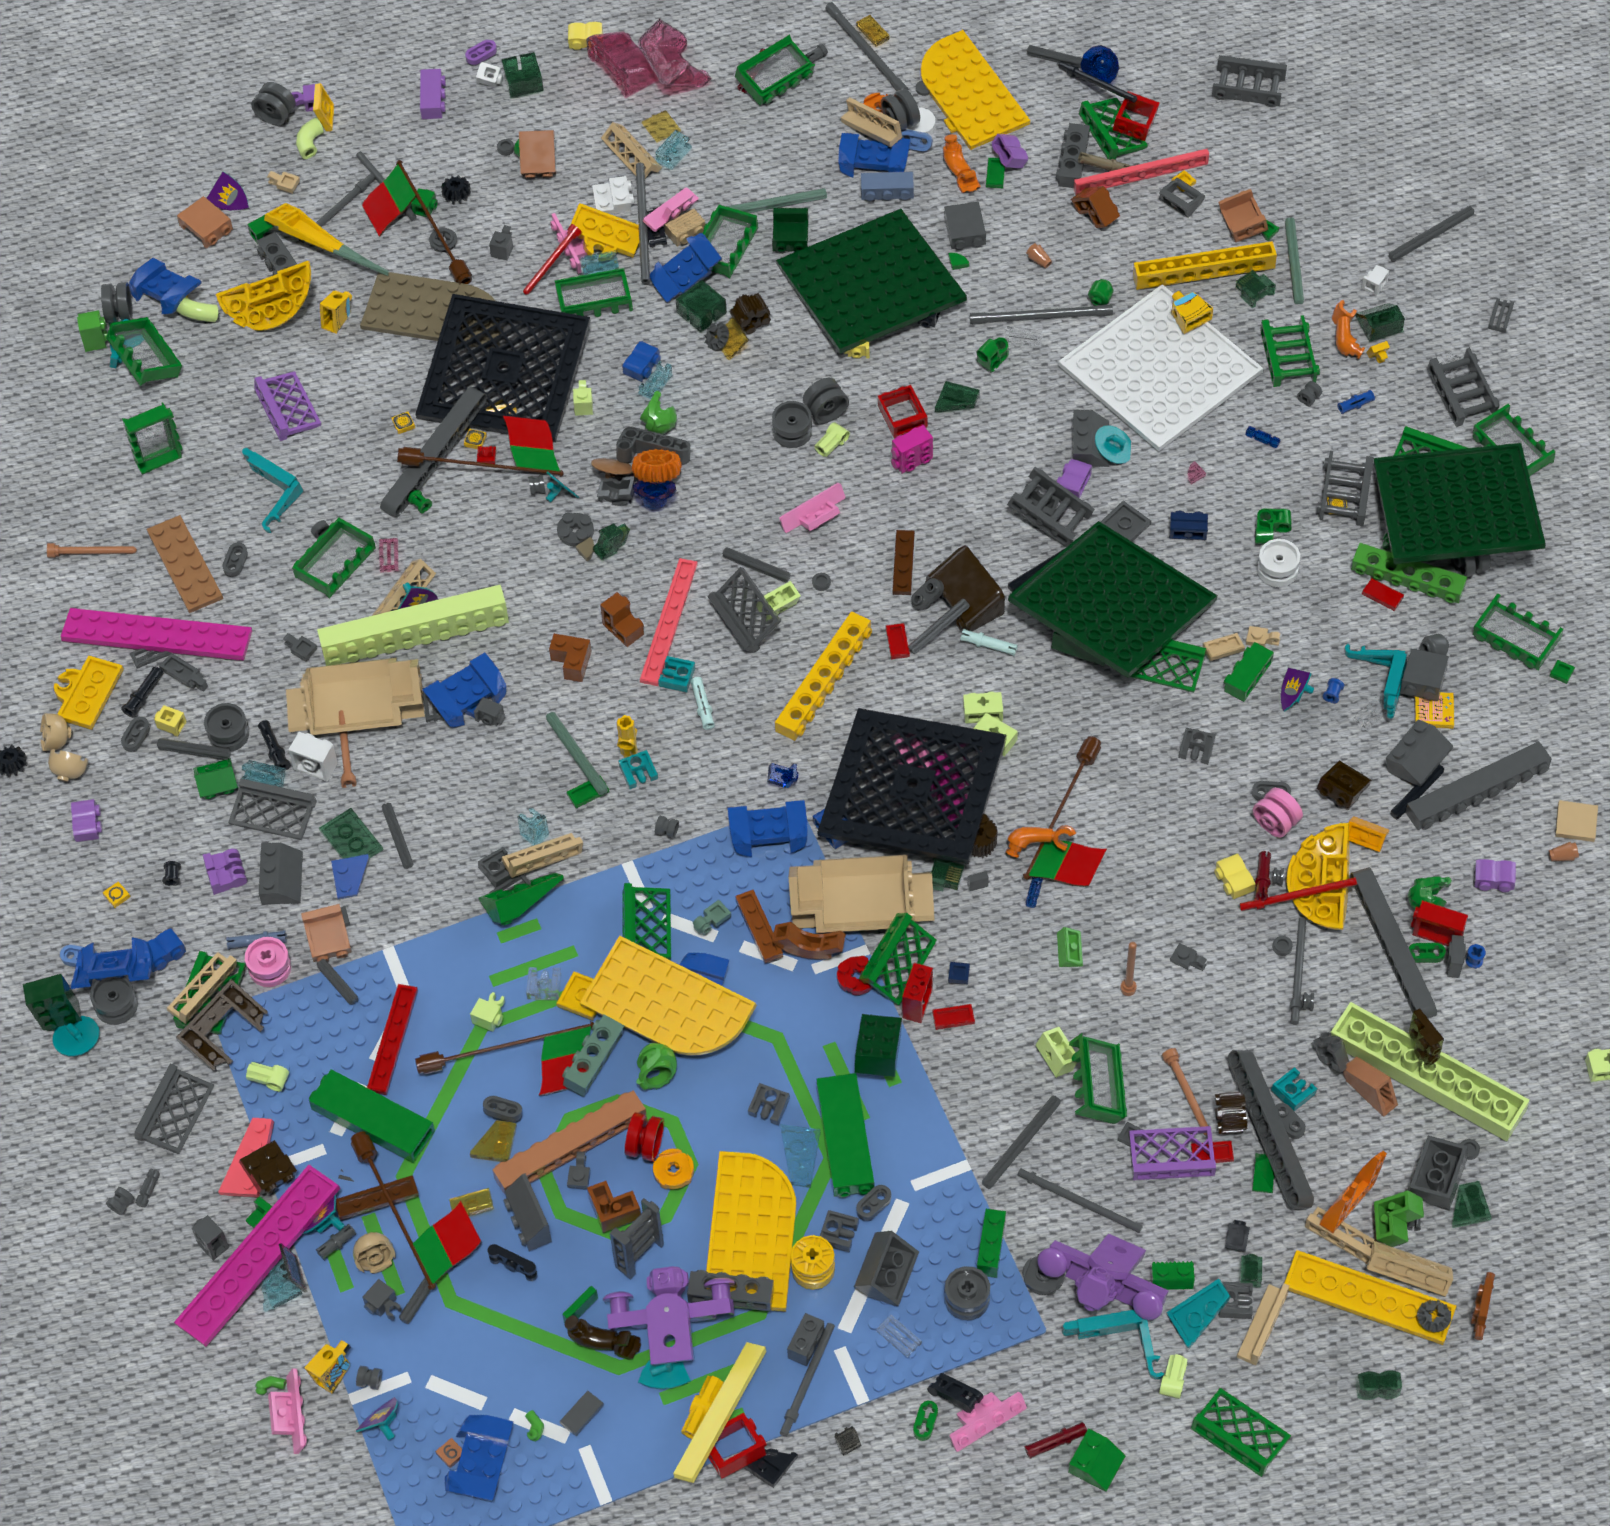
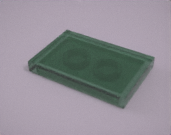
M352 808L319 827V831L342 859L366 854L369 855L370 859L383 851L382 845Z

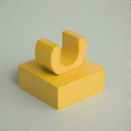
M1385 341L1371 346L1366 353L1369 358L1376 357L1377 362L1382 363L1388 358L1386 351L1390 346Z

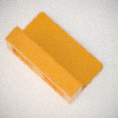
M1353 816L1349 820V841L1380 852L1390 830Z

